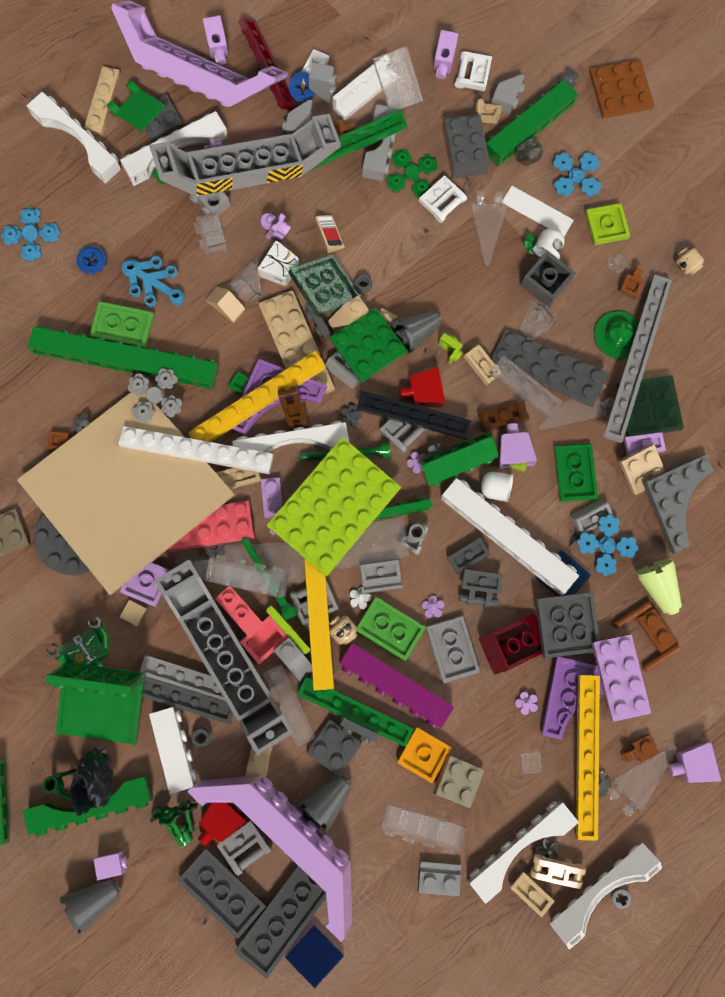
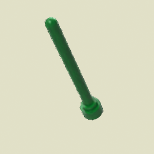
M390 442L382 443L378 447L357 449L364 456L379 455L383 456V458L391 457ZM330 451L301 453L300 459H324Z
M246 537L242 538L241 543L280 604L282 617L285 621L290 620L298 614L295 606L292 607L291 604H288L249 539Z

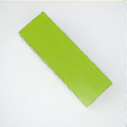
M271 605L266 609V612L300 651L307 655L311 649Z

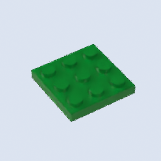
M376 308L329 337L333 346L360 383H363L407 354V349Z

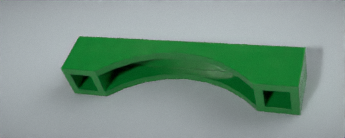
M148 776L124 782L119 790L110 797L105 807L101 805L97 809L95 807L90 808L87 814L83 812L81 816H77L75 810L59 808L50 803L23 810L27 835L34 833L35 837L48 834L47 830L55 828V832L68 828L67 824L73 822L78 826L88 823V818L95 817L96 820L106 818L108 813L113 811L116 812V815L128 812L127 807L135 806L136 809L148 806V802L153 800Z

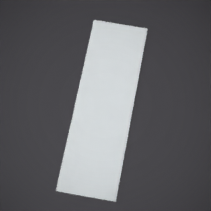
M511 186L502 200V203L548 229L558 230L563 236H565L574 221L514 186Z

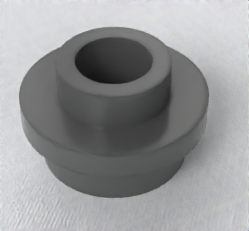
M366 275L358 276L354 281V288L359 293H367L372 288V280ZM365 283L366 286L361 287L360 284Z
M205 727L196 728L191 735L192 743L200 748L206 747L212 738L211 732ZM200 733L205 735L204 741L198 739Z

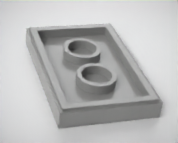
M463 615L426 626L442 683L481 672Z

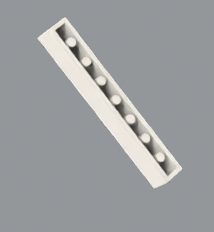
M456 478L443 493L441 500L559 595L563 596L579 577L576 573L577 570L573 566L565 565L560 561L561 557L554 552L550 553L545 549L544 543L531 538V534L526 529H520L516 526L515 521L507 515L505 517L500 513V509L496 505L487 503L485 497L479 492L475 493L472 491L470 485L464 480L460 481Z

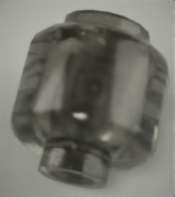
M534 139L519 144L515 153L516 160L523 166H529L538 162L543 154L542 145Z

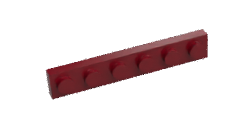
M241 17L238 21L242 29L241 31L245 35L261 70L270 66L278 68L255 20ZM284 79L270 86V90L274 94L280 109L292 111L297 107Z

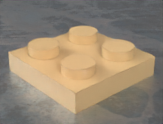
M649 444L619 460L633 495L645 491L643 482L665 473L654 444Z

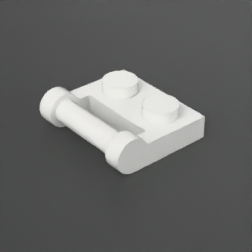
M467 51L461 52V63L458 78L455 79V87L485 91L492 56ZM471 61L473 66L470 79H465L467 64Z
M445 175L419 198V202L434 215L439 223H442L446 219L445 217L460 203H464L467 200L466 195ZM453 194L456 198L440 211L438 207Z

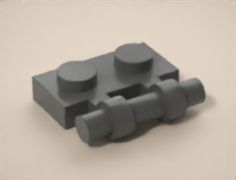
M464 569L461 588L468 589V594H460L459 602H466L467 605L480 604L488 608L490 606L498 607L499 600L493 599L492 595L493 593H501L503 574ZM483 591L485 592V596H475V592Z

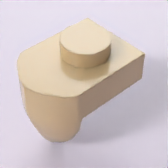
M478 99L475 106V114L481 115V121L484 123L497 124L502 112V106L486 104L483 99Z

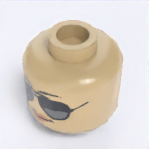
M686 247L678 253L679 258L676 260V264L684 274L692 276L704 267L702 265L704 258L696 248L688 250Z
M337 615L329 622L331 625L329 627L330 636L338 644L348 645L356 638L357 627L348 616L339 617Z

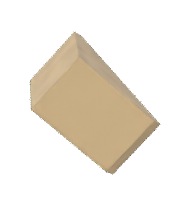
M216 287L205 299L208 304L233 323L245 311L243 305L227 289Z

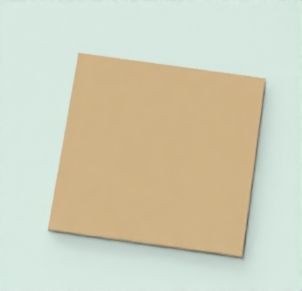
M132 392L17 479L109 595H112L234 496V493L207 462L119 446L118 443L123 426L184 437L156 404L151 403L155 414L151 416L150 422L146 423L143 420L141 422L136 420L132 410L137 407L139 402L143 404L149 402L146 393H141L139 396Z

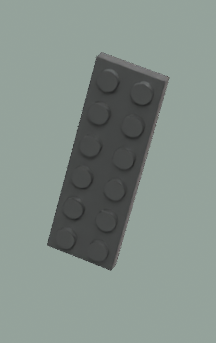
M508 330L505 331L491 358L494 364L503 370L592 408L609 375L604 370Z
M297 866L234 952L267 979L327 898L326 892L306 872Z

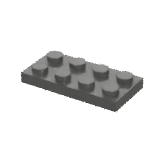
M208 848L200 854L177 880L237 939L266 907V904Z

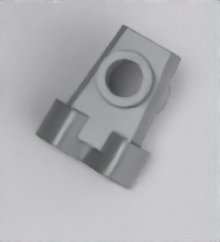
M417 521L410 527L406 537L403 536L399 544L419 555L422 550L420 546L429 528ZM417 530L422 531V535L420 537L416 536Z

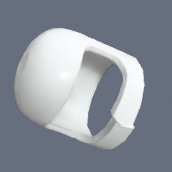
M545 229L541 232L533 252L541 258L548 251L557 259H560V254L556 250L563 248L565 243L564 236L556 229Z
M500 472L486 473L481 484V492L484 497L508 502L513 484V475Z

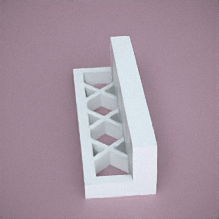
M386 55L333 96V110L344 121L396 80L397 75L388 67L389 58Z

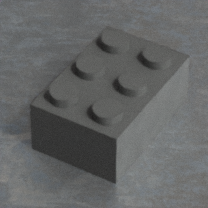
M481 115L445 119L443 133L452 179L487 174L490 162Z

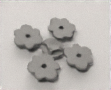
M164 368L159 370V375L155 377L158 387L149 388L147 385L149 380L144 378L142 374H136L135 377L129 379L128 390L137 396L141 395V393H146L147 400L149 401L144 404L139 402L137 407L133 408L132 413L136 416L137 421L150 422L151 416L155 414L151 403L157 404L160 401L163 406L161 411L166 413L168 417L172 418L181 412L182 401L173 395L169 396V398H163V391L161 390L166 387L172 389L173 384L177 383L178 378L174 375L173 370L167 371Z

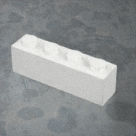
M171 707L149 714L169 794L196 785L195 782L198 781L196 770H192L190 764L193 758L190 749L187 750L185 742L188 740L185 730H182L180 722H182L180 710Z

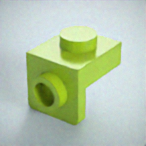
M444 333L440 338L439 346L452 353L448 361L451 365L454 360L457 362L462 356L463 352H461L463 344L459 343L453 335Z

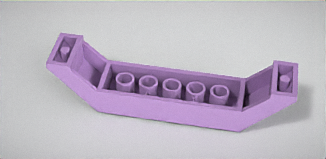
M130 0L112 3L111 9L136 63L141 64V67L146 70L156 71L157 75L173 79V82L176 84L188 86L191 91L201 92L208 99L221 101L220 103L226 107L238 104L288 76L287 72L270 66L260 70L257 76L248 79L157 37L144 12L145 7Z
M257 775L203 779L191 787L188 793L201 806L206 803H234L326 892L329 921L325 927L342 942L352 925L351 861L348 859V855L343 850H338L333 845L330 837L318 831L317 825L311 820L308 821L297 806H292L287 801V796L280 791L278 792L273 787L272 782L266 777Z

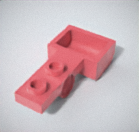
M228 586L215 598L247 635L240 643L259 665L289 638L271 616H268L262 622L231 586Z

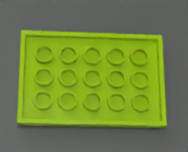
M342 437L266 526L327 577L401 489V486Z

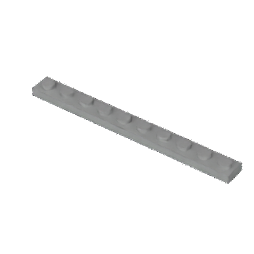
M657 275L653 276L606 425L604 438L620 443L624 439L672 282L670 279Z

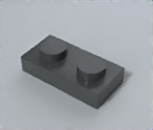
M311 300L305 304L308 309L305 313L310 321L314 320L316 323L314 329L318 336L322 335L327 340L331 337V334Z
M479 538L447 559L458 575L464 569L489 556L490 552L482 539Z
M340 716L337 724L342 726V731L351 735L354 731L360 734L359 739L370 743L371 740L377 742L379 734Z

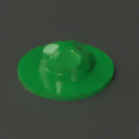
M620 311L604 315L597 322L594 329V339L597 347L611 358H628L639 321L632 315Z

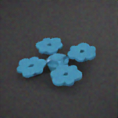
M564 152L561 155H556L553 166L558 168L560 172L564 170L570 171L569 178L561 177L559 181L554 183L557 194H562L565 197L570 196L571 192L575 189L573 183L578 184L582 181L581 191L585 192L586 196L597 195L601 188V183L596 181L594 177L584 179V171L589 170L593 172L600 166L597 156L585 153L583 158L579 160L581 169H572L573 159L569 157L568 153Z
M28 207L27 210L24 209L20 212L21 222L27 225L22 229V232L19 231L17 226H6L3 229L4 232L1 233V238L4 239L3 241L6 245L17 244L19 242L18 239H21L22 236L26 241H30L26 246L21 247V258L24 260L28 259L29 262H33L41 257L40 246L32 242L37 239L38 235L43 238L44 242L50 241L54 243L58 240V236L61 233L55 223L44 224L43 229L38 232L34 225L40 222L39 216L41 212L38 209H33V207Z
M610 514L599 519V531L604 532V535L607 537L602 538L599 542L595 539L594 534L589 535L584 532L580 535V539L577 540V545L580 546L579 551L583 554L587 552L592 554L598 547L601 552L605 553L602 558H597V565L595 566V570L598 573H602L603 576L614 574L617 571L615 566L617 562L609 555L614 552L615 548L620 551V556H627L628 558H633L635 551L639 549L635 545L636 539L633 537L628 539L622 537L621 542L617 544L610 538L613 533L619 531L618 526L620 525L619 519L613 518Z

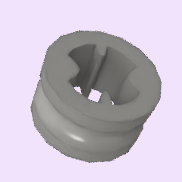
M619 888L612 892L611 901L617 908L625 909L631 903V896L626 890ZM619 893L626 896V900L623 899L625 901L623 904L616 901V897L619 898L617 896Z

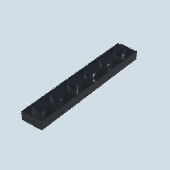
M361 391L356 408L357 411L467 440L472 420Z

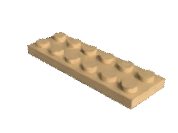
M293 290L258 303L285 369H288L314 351L318 353L322 360ZM327 369L311 378L327 385L325 394L335 390Z

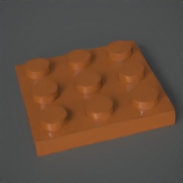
M641 59L590 68L589 75L602 119L653 109L654 102Z

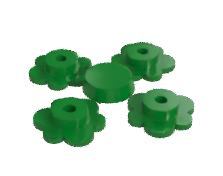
M397 150L391 160L396 164L397 168L403 167L406 169L404 170V176L398 173H394L393 176H387V188L398 193L401 189L405 188V181L408 179L414 181L412 191L415 192V197L420 198L432 187V185L428 184L427 180L422 181L418 179L420 172H425L427 175L431 172H436L438 168L436 165L437 160L430 155H425L423 159H419V166L417 167L413 164L410 165L412 157L409 156L408 150Z

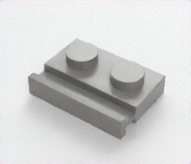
M399 560L360 565L364 594L403 588Z
M420 861L418 892L460 896L462 865Z

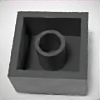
M546 251L524 276L520 286L549 308L572 282L576 273L550 252Z

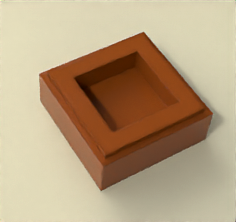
M50 431L47 449L49 451L58 449L70 439V433Z

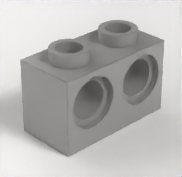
M223 192L197 197L192 194L189 195L191 201L194 204L198 203L206 216L210 215L214 220L230 207L229 198Z

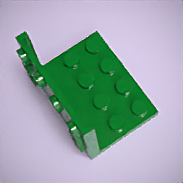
M65 662L47 674L46 684H53L52 687L61 688L55 735L64 734L129 743L135 746L138 738L145 673Z

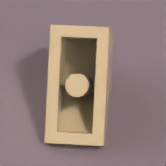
M358 295L342 305L328 320V324L334 333H337L368 313L369 309Z

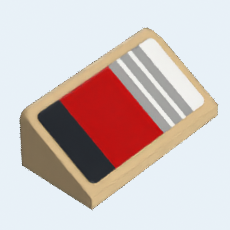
M316 216L315 223L327 253L345 248L333 216Z

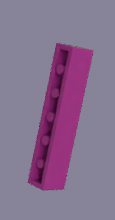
M353 643L340 662V665L343 666L341 668L342 671L350 676L352 673L359 676L358 681L366 686L369 683L376 687L374 691L384 697L386 694L393 698L392 702L399 707L407 706L410 708L409 713L417 718L420 715L426 718L427 721L425 723L434 729L437 726L443 727L454 708L451 704Z

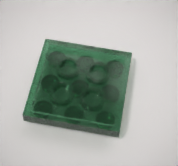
M334 254L292 267L288 271V274L316 317L339 310L342 305L358 295L362 299Z
M673 375L642 379L626 429L627 437L682 431L684 426Z

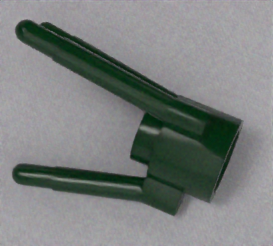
M78 768L62 773L57 772L55 776L46 777L41 788L47 793H53L56 796L71 800V795L62 791L64 788L62 777L76 773Z

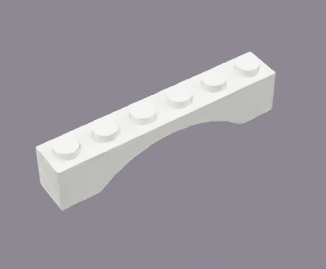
M41 92L26 105L31 116L43 127L63 130L78 139L87 150L89 165L93 173L105 184L121 170L117 156L106 151L107 149L102 142L94 140V136L90 131L82 129L77 119L70 118L65 108L58 107L53 97L46 96Z
M215 111L211 114H206L195 122L189 123L180 130L173 131L172 134L164 138H159L152 144L169 142V145L179 149L190 145H209V139L213 138L216 143L227 139L228 135L225 125ZM149 145L142 147L133 154L126 155L120 160L133 186L149 179L156 167Z
M334 421L326 426L316 424L308 429L297 427L289 432L279 430L271 435L261 433L253 438L246 436L238 437L232 442L234 447L266 453L293 443L313 444L331 451L342 437L348 442L349 438L346 422Z
M554 801L546 808L547 812L542 816L539 814L531 820L532 825L527 829L524 827L519 830L515 835L517 838L512 842L507 841L500 847L501 851L496 856L494 854L489 856L481 869L476 868L469 874L470 878L467 881L485 904L501 891L507 868L523 848L541 838L564 836L579 823L563 802L558 801L556 803Z
M643 843L639 846H634L625 859H619L609 873H603L594 886H588L578 900H572L563 913L559 912L552 918L550 923L552 929L569 950L585 937L590 915L605 895L624 884L647 882L662 869L661 862Z

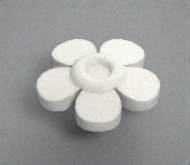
M360 587L358 592L356 590L350 592V597L352 598L350 604L352 607H357L359 604L360 609H365L367 607L366 602H370L372 599L370 594H364L363 587Z

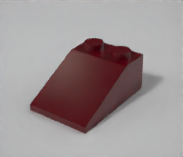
M534 614L478 638L494 675L506 672L542 654L539 626Z

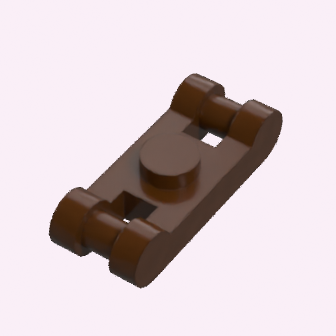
M292 386L291 389L284 390V388L278 389V397L290 431L297 427L308 428L309 421L302 405L298 387ZM287 397H293V400L287 401Z
M524 401L478 413L479 420H482L483 432L507 427L511 423L518 424L528 421L530 418L528 413L525 412L524 408L526 406ZM517 411L519 416L514 417L513 412ZM493 417L494 423H490L489 418Z

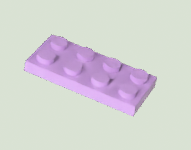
M632 635L592 643L611 722L651 714Z

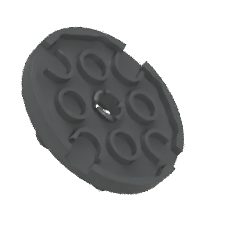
M43 513L37 523L34 535L35 548L43 563L50 569L69 576L83 575L89 572L88 567Z

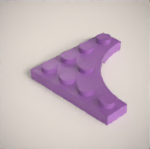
M258 359L242 397L286 369ZM312 379L307 380L298 386L301 401L320 404L327 390V385ZM287 397V401L293 400V397ZM280 400L274 401L232 428V430L247 435L254 422L266 411L281 404Z
M556 657L541 735L562 740L565 728L572 714L577 710L578 675L600 676L596 665ZM600 679V695H603L604 691Z

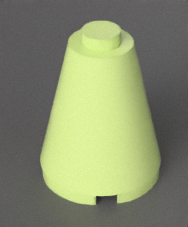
M660 560L654 562V565L649 568L647 565L636 572L637 578L662 612L668 613V615L678 613L682 604L673 560Z

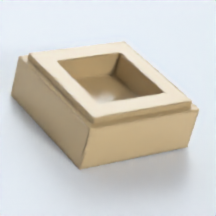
M129 600L120 618L135 626H139L147 609Z

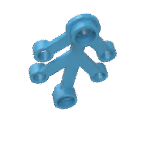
M158 256L152 257L150 261L140 263L134 259H128L122 264V271L130 280L131 287L129 292L132 297L138 298L141 295V289L137 283V277L143 280L146 294L144 301L148 307H154L157 303L153 295L152 286L169 296L173 305L180 306L184 303L185 297L181 290H173L158 281V279L168 277L175 278L178 275L175 266H168L166 270L152 273L142 271L149 268H161L163 263ZM155 261H160L157 265L153 264ZM129 266H134L133 269H128ZM170 270L175 271L173 274H169ZM137 289V290H138L137 293H135V294L132 293L133 290ZM175 294H179L178 298H174L173 296ZM149 299H153L152 303H148L147 301Z

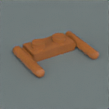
M649 601L644 602L614 622L615 628L619 629L636 618L656 650L660 653V655L643 665V670L646 672L681 650Z

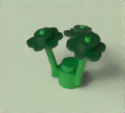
M184 801L180 803V806L173 808L168 805L164 808L162 806L155 808L151 813L150 823L159 819V824L165 825L178 846H185L193 840L191 833L194 831L189 811L196 809L198 803ZM179 812L185 813L187 826L185 824L177 826L174 819L180 816Z

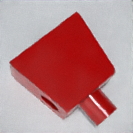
M439 367L410 376L409 386L399 388L401 399L411 397L413 405L421 407L444 406L445 398Z
M211 803L199 822L205 830L198 837V840L204 846H207L213 838L221 843L248 819L231 803Z

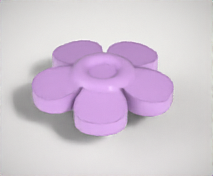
M413 452L411 454L412 459L407 461V466L413 467L414 473H420L421 470L417 461L425 458L426 454H421L419 458V454Z
M430 596L429 602L424 601L422 603V608L426 610L425 616L431 618L434 613L435 617H440L442 615L440 609L444 608V602L441 600L437 602L435 596Z
M522 692L520 694L521 699L515 701L516 707H522L521 713L524 715L529 713V709L531 712H536L538 706L535 704L537 696L534 694L529 696L527 692Z

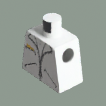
M275 241L258 267L260 277L284 286L288 285L291 278L300 283L305 275L304 272L298 269V257L278 241Z

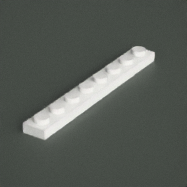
M126 426L122 428L118 443L120 447L270 474L274 457L272 453Z

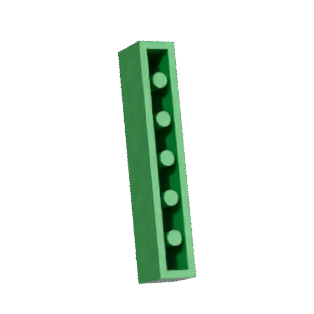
M565 80L559 84H554L546 95L542 94L535 104L528 105L521 115H516L508 126L504 125L497 135L490 136L487 139L488 157L499 167L518 151L520 144L523 147V142L533 139L571 108L576 102L578 93Z

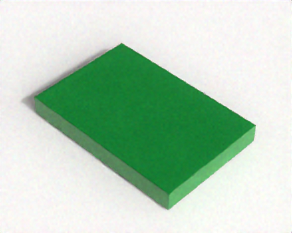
M592 443L554 446L559 502L597 500L598 491Z

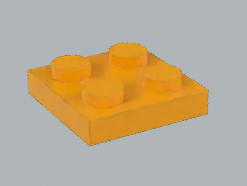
M416 727L397 763L433 783L452 747Z

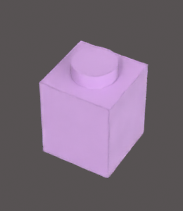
M119 851L96 857L94 865L97 880L125 873V868H128L126 855L123 856V852Z

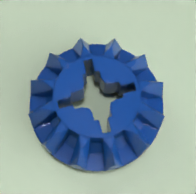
M307 72L296 73L289 82L290 94L299 102L311 100L316 95L309 88L305 89L304 95H302L301 89L295 88L302 85L303 79L305 85L309 87L310 74Z
M88 246L78 253L76 263L85 274L95 275L97 272H102V268L106 266V256L100 248ZM94 257L96 263L92 262L90 265L87 260H91Z

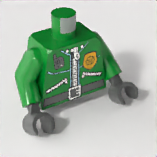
M95 614L96 622H92L88 617V625L90 627L60 647L62 651H59L58 646L52 643L51 645L55 648V651L49 652L46 649L47 655L55 657L61 664L72 662L105 667L102 660L109 656L110 635L104 625L100 623V615Z

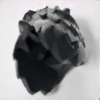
M94 747L80 759L70 787L71 806L74 807L77 816H81L83 812L87 814L93 804L96 809L101 805L105 807L110 800L113 787V767L111 764L112 760L106 754L107 749L98 750Z

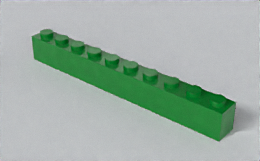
M33 326L27 346L32 354L132 374H142L152 378L159 375L160 369L164 368L167 371L171 369L178 378L177 383L212 390L215 389L219 372L218 364L212 359L200 360L192 355H186L185 357L172 351L165 353L160 352L156 348L145 349L137 344L129 346L117 340L109 342L101 337L89 338L82 333L74 335L61 329L54 331L46 326H40V328Z

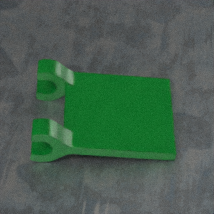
M129 81L125 86L130 90L131 96L124 104L118 107L113 101H110L106 107L111 110L110 113L114 117L121 118L142 132L162 111L165 105L141 90L132 81Z

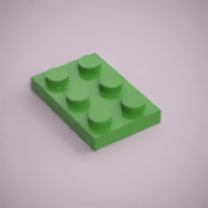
M99 301L90 337H101L109 342L117 340L129 346L137 344L146 349L154 313Z
M375 597L357 626V632L406 662L426 627Z

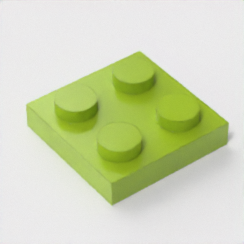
M621 203L586 210L585 215L594 245L629 239L630 232Z

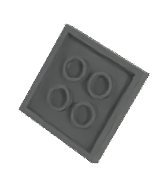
M593 592L535 599L543 658L594 652L592 643L600 641Z

